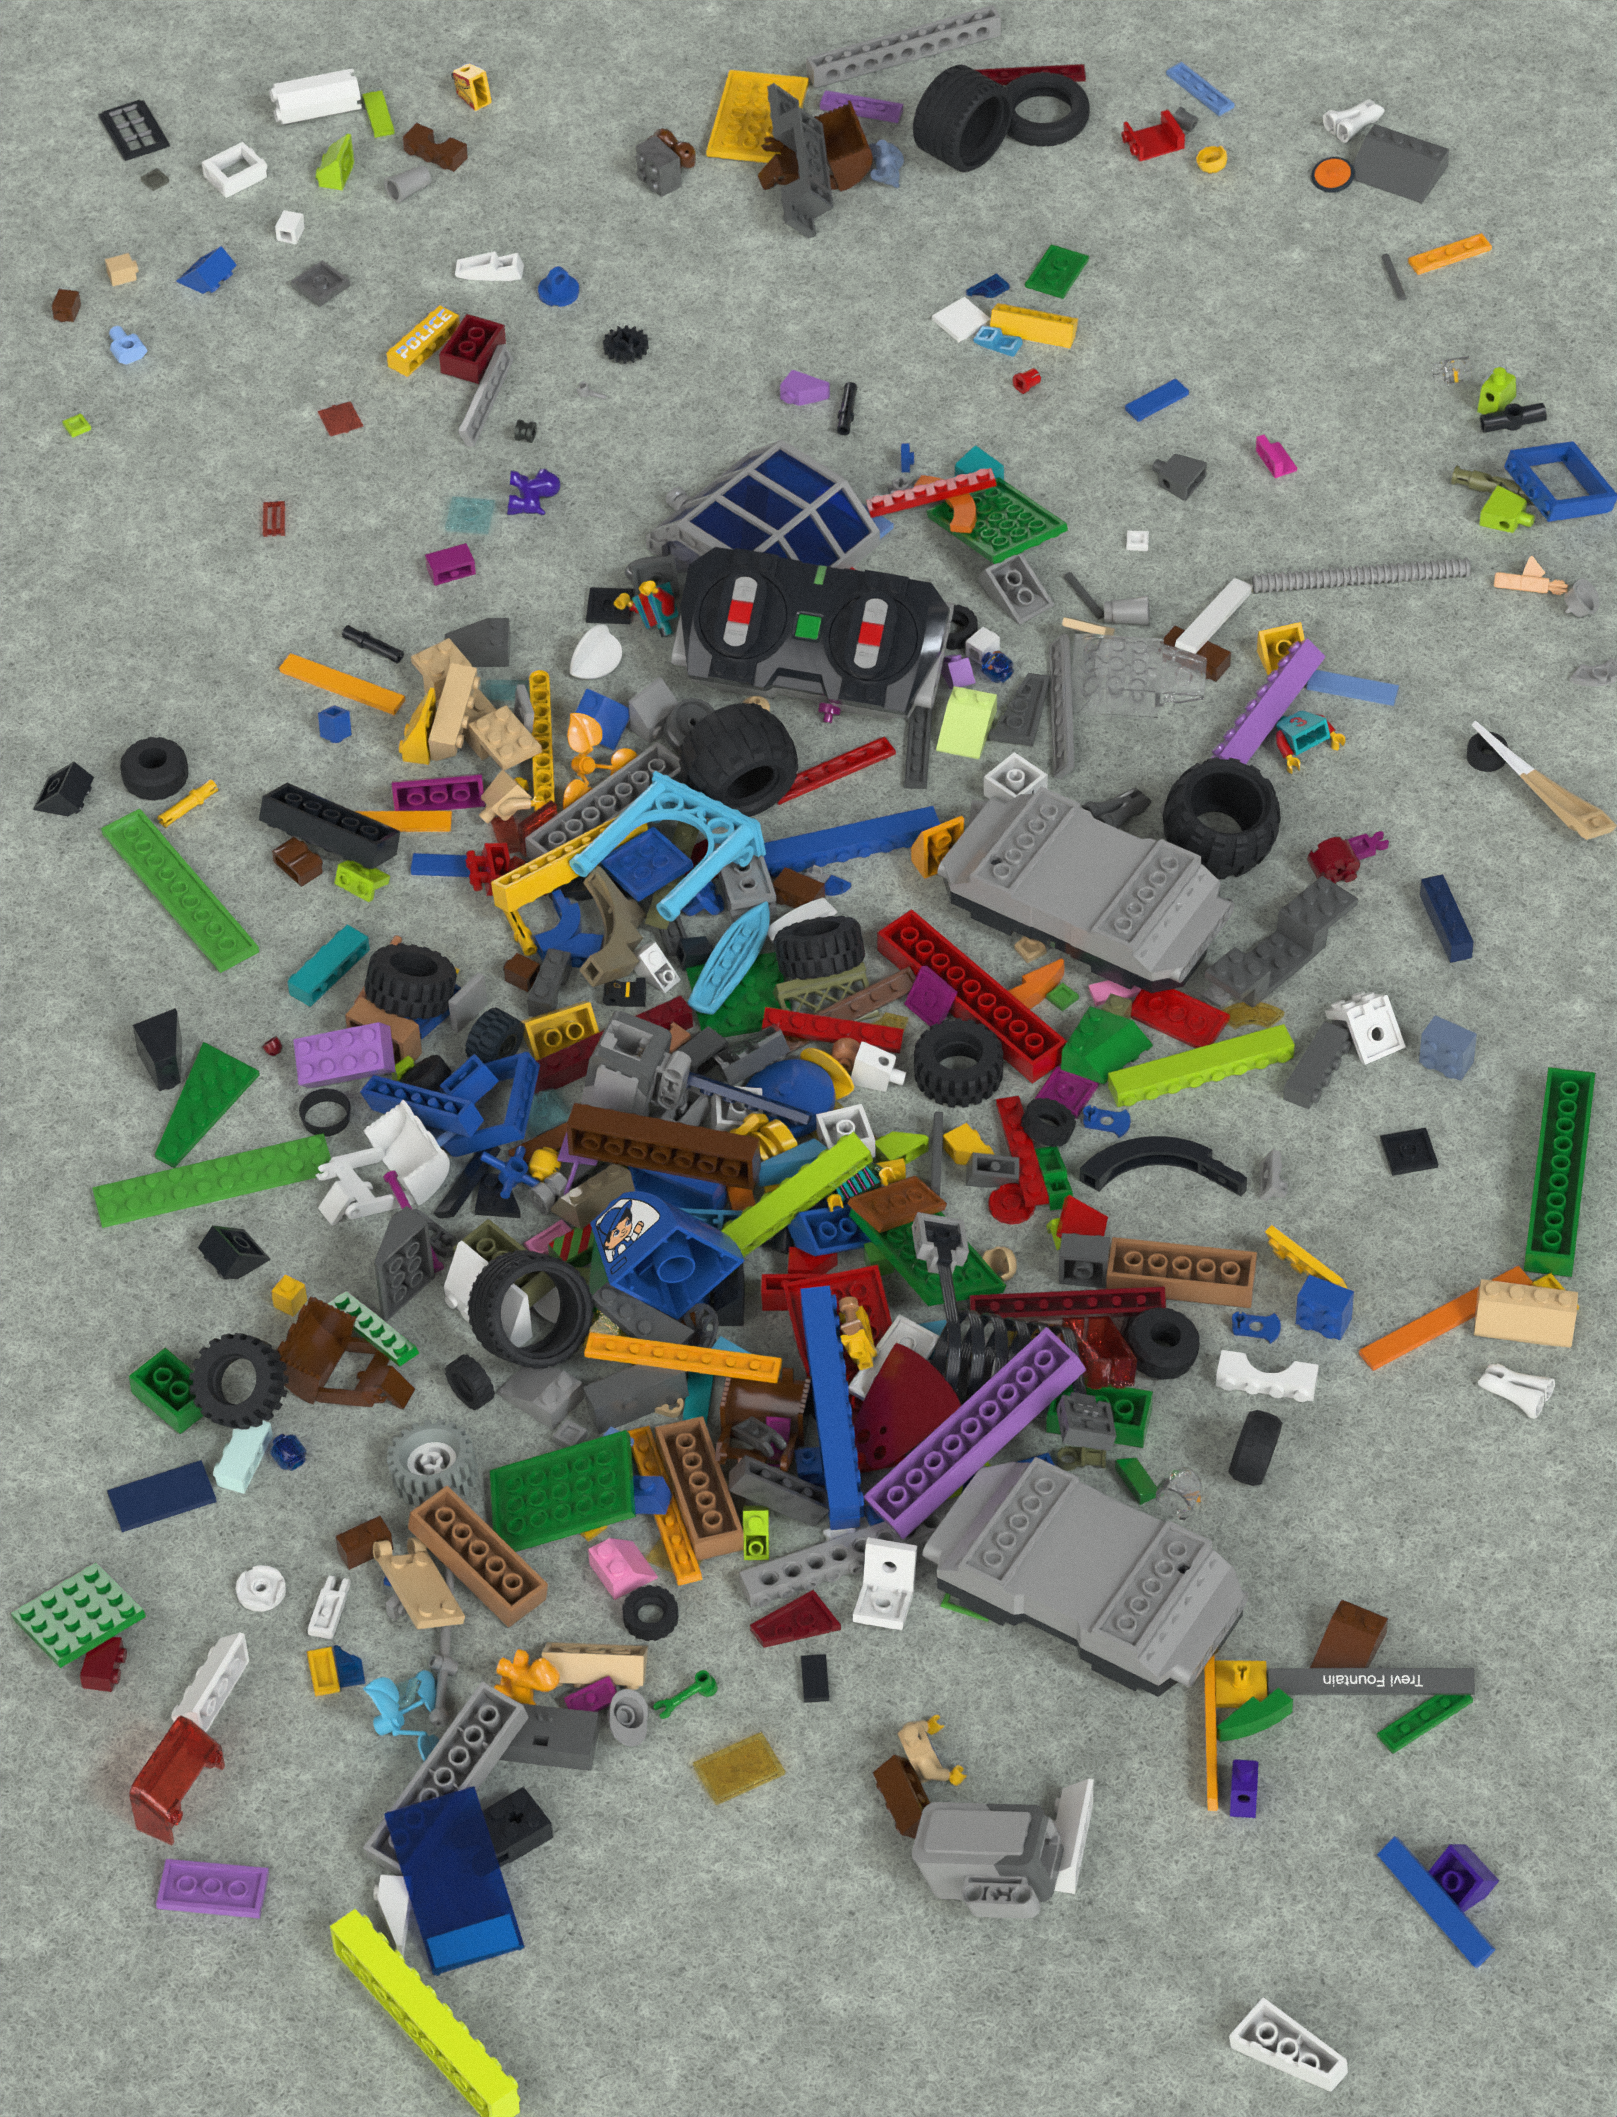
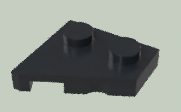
M485 1173L480 1180L475 1215L521 1218V1211L513 1192L511 1191L508 1199L501 1197L500 1193L503 1184L499 1181V1174Z

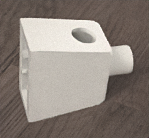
M861 1042L851 1079L855 1086L886 1092L889 1082L903 1086L907 1072L894 1068L895 1055L868 1043Z

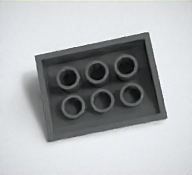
M1374 124L1366 135L1353 163L1355 171L1353 180L1422 204L1448 167L1449 149Z
M407 1206L400 1212L395 1213L389 1221L374 1262L381 1317L385 1322L435 1278L428 1220Z

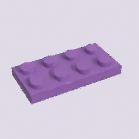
M166 1859L156 1902L157 1909L260 1919L269 1878V1869Z

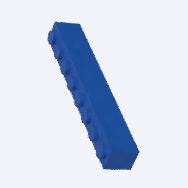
M934 806L924 807L764 843L766 850L764 859L770 877H778L785 867L796 872H802L814 865L824 867L830 863H842L857 857L865 858L879 852L888 853L897 848H910L921 832L940 825Z

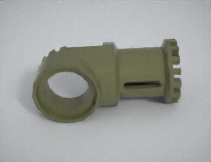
M1065 1446L1058 1451L1057 1465L1066 1471L1074 1470L1076 1467H1085V1465L1105 1468L1106 1450H1096L1082 1446ZM1069 1455L1072 1456L1075 1460L1071 1463L1064 1462L1061 1458L1063 1456Z

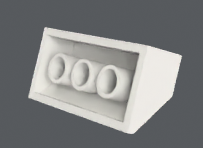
M239 1632L222 1637L216 1646L211 1647L207 1661L198 1668L196 1679L192 1685L186 1688L180 1705H176L172 1712L175 1730L201 1740L203 1739L249 1662L245 1634Z
M1086 1779L1063 1788L1061 1798H1056L1054 1813H1057V1818L1052 1821L1061 1836L1064 1851L1054 1891L1076 1893L1093 1808L1094 1779Z

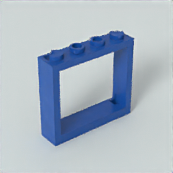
M1574 441L1510 450L1504 465L1507 472L1548 522L1608 513L1613 510L1617 500V493ZM1563 462L1589 496L1556 500L1530 466Z
M528 1052L484 1063L497 1077L499 1082L514 1078L504 1124L478 1130L471 1138L456 1134L443 1145L444 1149L452 1157H459L524 1139L540 1065Z

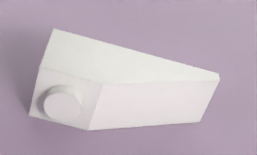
M381 1875L379 1885L374 1887V1901H378L379 1911L394 1948L404 1957L414 1890L412 1877Z

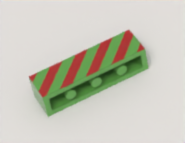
M591 1224L582 1229L574 1227L570 1232L553 1239L548 1243L549 1256L566 1261V1263L571 1264L574 1268H582L591 1263L594 1233Z

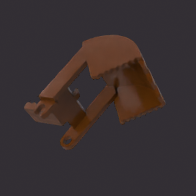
M851 100L848 101L847 105L844 104L843 107L839 106L838 109L834 108L833 111L829 110V112H824V114L814 117L823 124L827 161L833 174L829 175L831 190L839 189L840 192L848 190L860 182L870 170L873 161L871 149ZM774 137L764 138L766 143H771L768 146L761 145L764 151L780 152L781 154H775L758 173L763 190L774 187V183L788 185L799 179V164L796 152Z
M310 1296L307 1306L303 1305L296 1324L292 1323L289 1328L286 1341H282L277 1348L281 1355L279 1360L285 1362L287 1370L283 1371V1373L288 1376L289 1383L284 1384V1386L300 1399L313 1405L317 1401L320 1403L373 1407L374 1403H384L387 1399L396 1408L403 1410L414 1393L415 1388L393 1366L388 1365L390 1359L364 1338L352 1337L357 1317L351 1316L349 1313L340 1311L338 1308H334L332 1305ZM345 1351L375 1354L366 1371L358 1372L356 1379H360L354 1390L324 1388Z
M786 1367L782 1368V1378H778L777 1383L726 1377L720 1402L721 1435L716 1445L715 1461L725 1465L728 1459H736L739 1462L746 1455L765 1464L780 1465V1470L787 1472L795 1457V1450H798L799 1446L804 1447L810 1413L811 1377L806 1376L805 1381L794 1380V1368ZM751 1416L766 1424V1416L792 1419L790 1440L783 1454L774 1453L770 1458H767L760 1450L758 1451L755 1448L748 1450L729 1447L732 1438L738 1439L733 1435L731 1428Z

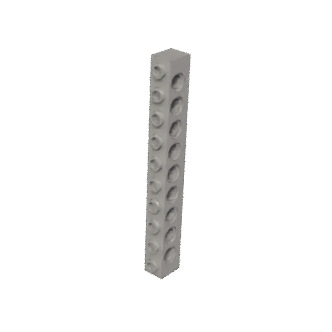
M991 5L806 58L807 77L813 87L818 88L1001 36V17L995 7Z
M960 1496L945 1500L909 1534L911 1535L909 1537L907 1536L902 1539L886 1522H882L739 1572L740 1586L751 1608L755 1606L764 1607L772 1600L778 1598L787 1599L795 1592L801 1590L809 1591L816 1588L818 1584L827 1581L832 1583L839 1580L841 1576L862 1572L864 1570L865 1549L868 1537L916 1545L917 1550H924L927 1541Z

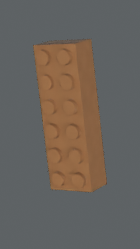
M1112 1237L1106 1289L1165 1287V1297L1169 1300L1251 1308L1257 1252Z
M703 1416L655 1427L656 1446L697 1561L744 1550L743 1530L719 1461H715L716 1452Z
M448 1486L410 1512L408 1529L508 1628L546 1600L548 1583Z

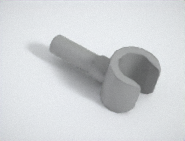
M580 382V388H576L580 397L593 396L603 400L607 397V395L590 390L587 382Z

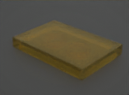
M762 1732L693 1762V1768L716 1806L785 1775L783 1766Z

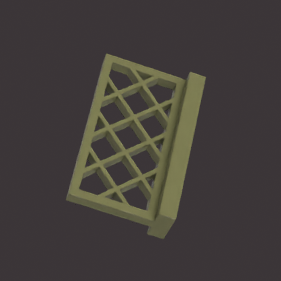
M862 962L859 966L837 975L818 977L817 979H795L776 984L773 994L775 1000H778L781 1010L792 1011L786 1007L785 1000L793 999L800 1003L796 1012H799L802 1005H805L814 1010L813 1014L823 1010L820 1007L824 999L835 1004L843 1000L846 993L849 995L855 994L856 992L849 989L852 983L862 981L864 989L870 985L865 974V964ZM836 987L844 992L839 1001L827 995L831 988ZM815 993L822 997L818 1006L806 1001L808 994ZM877 1009L854 1021L861 1022L879 1017L880 1014Z

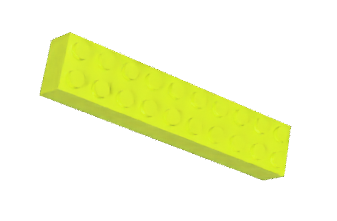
M354 1909L330 1926L334 1953L482 2117H514L520 2112V2098L517 2093L518 2084L511 2075H505L498 2060L493 2056L490 2058L486 2054L485 2047L477 2038L474 2040L469 2035L467 2026L461 2020L457 2022L453 2017L450 2007L446 2003L441 2004L438 2001L430 1985L425 1986L420 1981L421 1978L418 1972L413 1967L409 1969L401 1953L396 1949L393 1951L390 1948L387 1938L383 1933H377L373 1929L372 1922L365 1914L361 1916Z

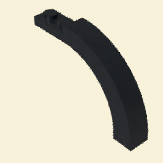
M1149 1136L1122 1141L1098 1152L1080 1167V1182L1098 1192L1111 1180L1127 1171L1153 1165L1176 1166L1191 1170L1241 1197L1247 1191V1177L1241 1172L1225 1166L1221 1161L1212 1159V1149L1202 1144L1176 1137Z

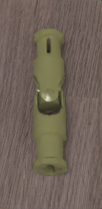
M1458 465L1454 469L1451 484L1453 485L1458 483L1468 486L1472 490L1479 492L1487 491L1492 494L1497 485L1502 487L1504 484L1507 490L1523 497L1527 502L1535 506L1515 480L1498 476L1492 477L1487 473L1473 470V472L1464 470Z

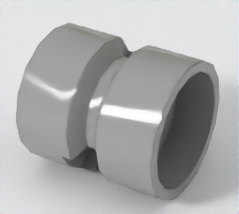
M554 1172L545 1178L544 1183L539 1182L529 1189L528 1195L532 1204L543 1215L549 1214L551 1207L564 1196L568 1182L561 1173Z

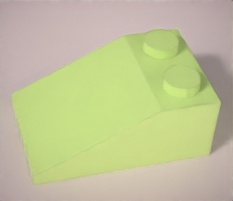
M954 686L948 700L936 751L980 759L997 713V695Z

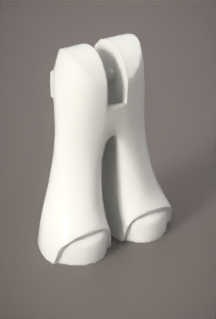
M1368 99L1344 111H1327L1323 114V123L1326 130L1333 135L1337 134V138L1345 143L1364 126L1378 121L1384 113V108Z
M1489 1364L1485 1374L1478 1381V1385L1489 1392L1512 1401L1529 1418L1535 1419L1542 1411L1544 1402L1548 1401L1553 1393L1555 1380L1542 1376L1518 1373L1500 1364Z

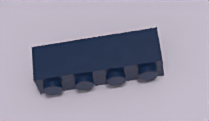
M1444 875L1421 879V900L1449 962L1453 963L1472 958L1474 941Z

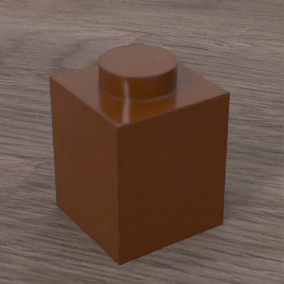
M58 290L52 303L54 320L60 322L75 321L81 307L79 291Z
M516 953L504 965L505 981L528 992L534 985L540 970V964Z

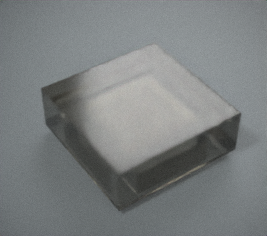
M156 168L141 176V181L152 191H155L169 183V178Z

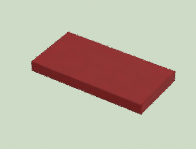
M1141 989L1131 1008L1132 1019L1195 1049L1214 1044L1230 1020V1014L1176 989L1155 993Z

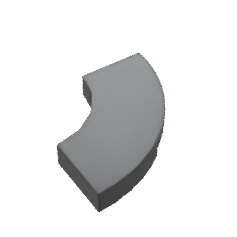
M1611 658L1606 663L1597 666L1580 664L1571 676L1570 682L1583 686H1603L1617 681V661Z

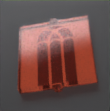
M351 401L332 405L330 408L318 411L330 437L341 433H349L351 430L363 427Z

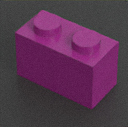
M467 543L425 554L426 568L434 586L476 574L475 560Z

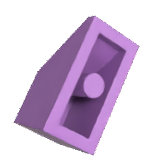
M793 369L780 385V398L788 404L801 406L827 400L830 397L829 382Z

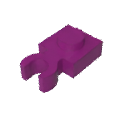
M1383 831L1376 832L1370 838L1365 833L1348 839L1359 860L1376 855V849L1385 850L1389 847L1388 840L1379 841L1383 840Z

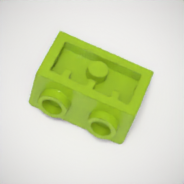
M346 860L338 864L334 883L363 900L371 902L374 898L375 890L389 884L390 875L377 868L367 869L357 862Z

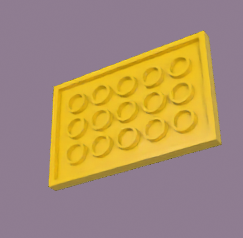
M729 70L706 150L707 157L768 163L775 154H781L780 152L764 151L761 146L763 144L766 146L771 144L766 143L764 138L774 137L772 134L773 126L770 118L771 111L767 86L775 83L798 99L799 107L802 109L809 85V78Z

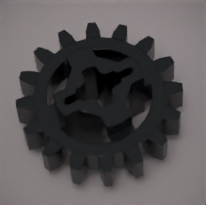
M625 325L623 329L617 326V331L611 329L610 335L605 334V340H603L604 354L608 355L609 360L615 358V363H618L620 360L624 364L629 360L635 363L636 358L641 360L642 355H647V349H649L647 334H643L642 329L636 331V326L632 327V329H629L628 325Z

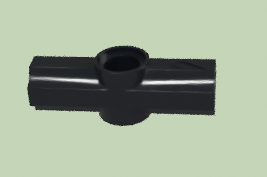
M1511 403L1505 406L1503 411L1480 415L1479 420L1483 433L1501 429L1516 431L1522 425L1546 421L1547 413L1544 403L1523 407L1519 404Z

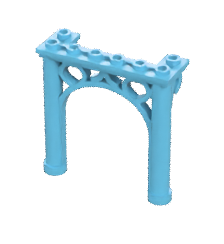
M654 771L652 773V784L580 854H576L569 863L575 873L581 877H586L634 829L645 823L677 820L696 827L708 840V850L705 857L656 905L658 913L667 921L672 922L680 915V911L726 865L734 862L741 867H745L750 863L753 855L764 857L766 850L760 822L755 818H750L736 809L729 808L722 802L715 801L704 793L697 792L686 784L671 779L668 775ZM705 817L711 819V820L708 822V824H707V820L705 819ZM717 827L728 829L723 834L712 833L713 829ZM715 843H722L717 849L715 848Z

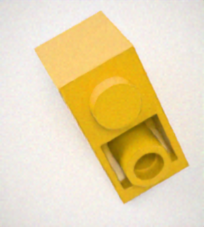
M967 1123L943 1135V1149L956 1164L966 1165L973 1152L994 1155L992 1148L989 1145H985L979 1133L975 1129L972 1130Z

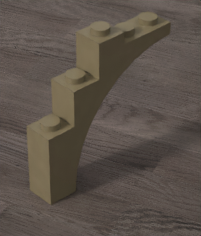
M601 866L594 868L583 882L593 896L604 923L605 937L602 950L590 955L579 969L592 987L628 976L639 963L633 951L642 941L643 937L636 929L647 916L634 899L627 900Z

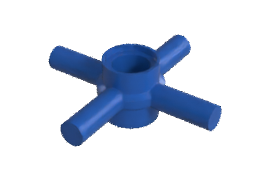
M518 1146L514 1157H511L506 1162L485 1151L480 1157V1160L500 1170L498 1178L503 1184L500 1195L504 1199L510 1197L512 1188L516 1187L518 1183L522 1182L532 1188L540 1182L525 1174L528 1170V1165L523 1160L526 1152L523 1146Z

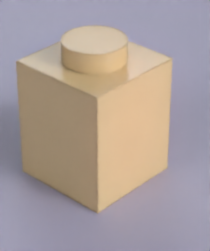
M129 253L105 259L107 274L112 286L137 280L138 266L136 260L132 261Z

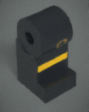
M646 977L636 978V982L614 980L605 983L603 987V1003L606 1006L645 1007Z

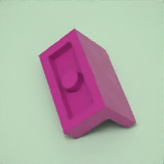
M1264 434L1256 437V452L1274 478L1297 471L1296 465L1280 442L1271 444Z

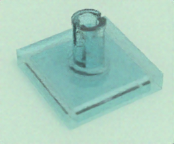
M552 1087L539 1091V1093H535L533 1096L526 1132L532 1139L566 1123L571 1112Z

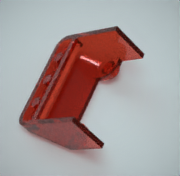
M181 1715L175 1720L132 1783L129 1792L136 1829L171 1846L175 1842L172 1829L181 1822L183 1817L181 1801L203 1768L212 1769L216 1767L220 1770L225 1768L221 1745L187 1717Z

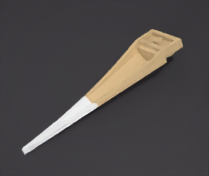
M1477 721L1473 722L1472 726L1570 829L1577 831L1586 840L1614 831L1617 825L1601 809L1577 797L1538 772L1497 740Z

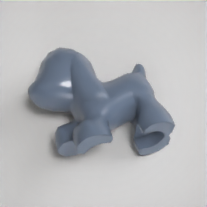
M883 139L879 140L876 144L871 143L869 147L876 169H873L870 173L871 178L877 182L899 188L900 174L898 170L904 163L903 154L895 145Z

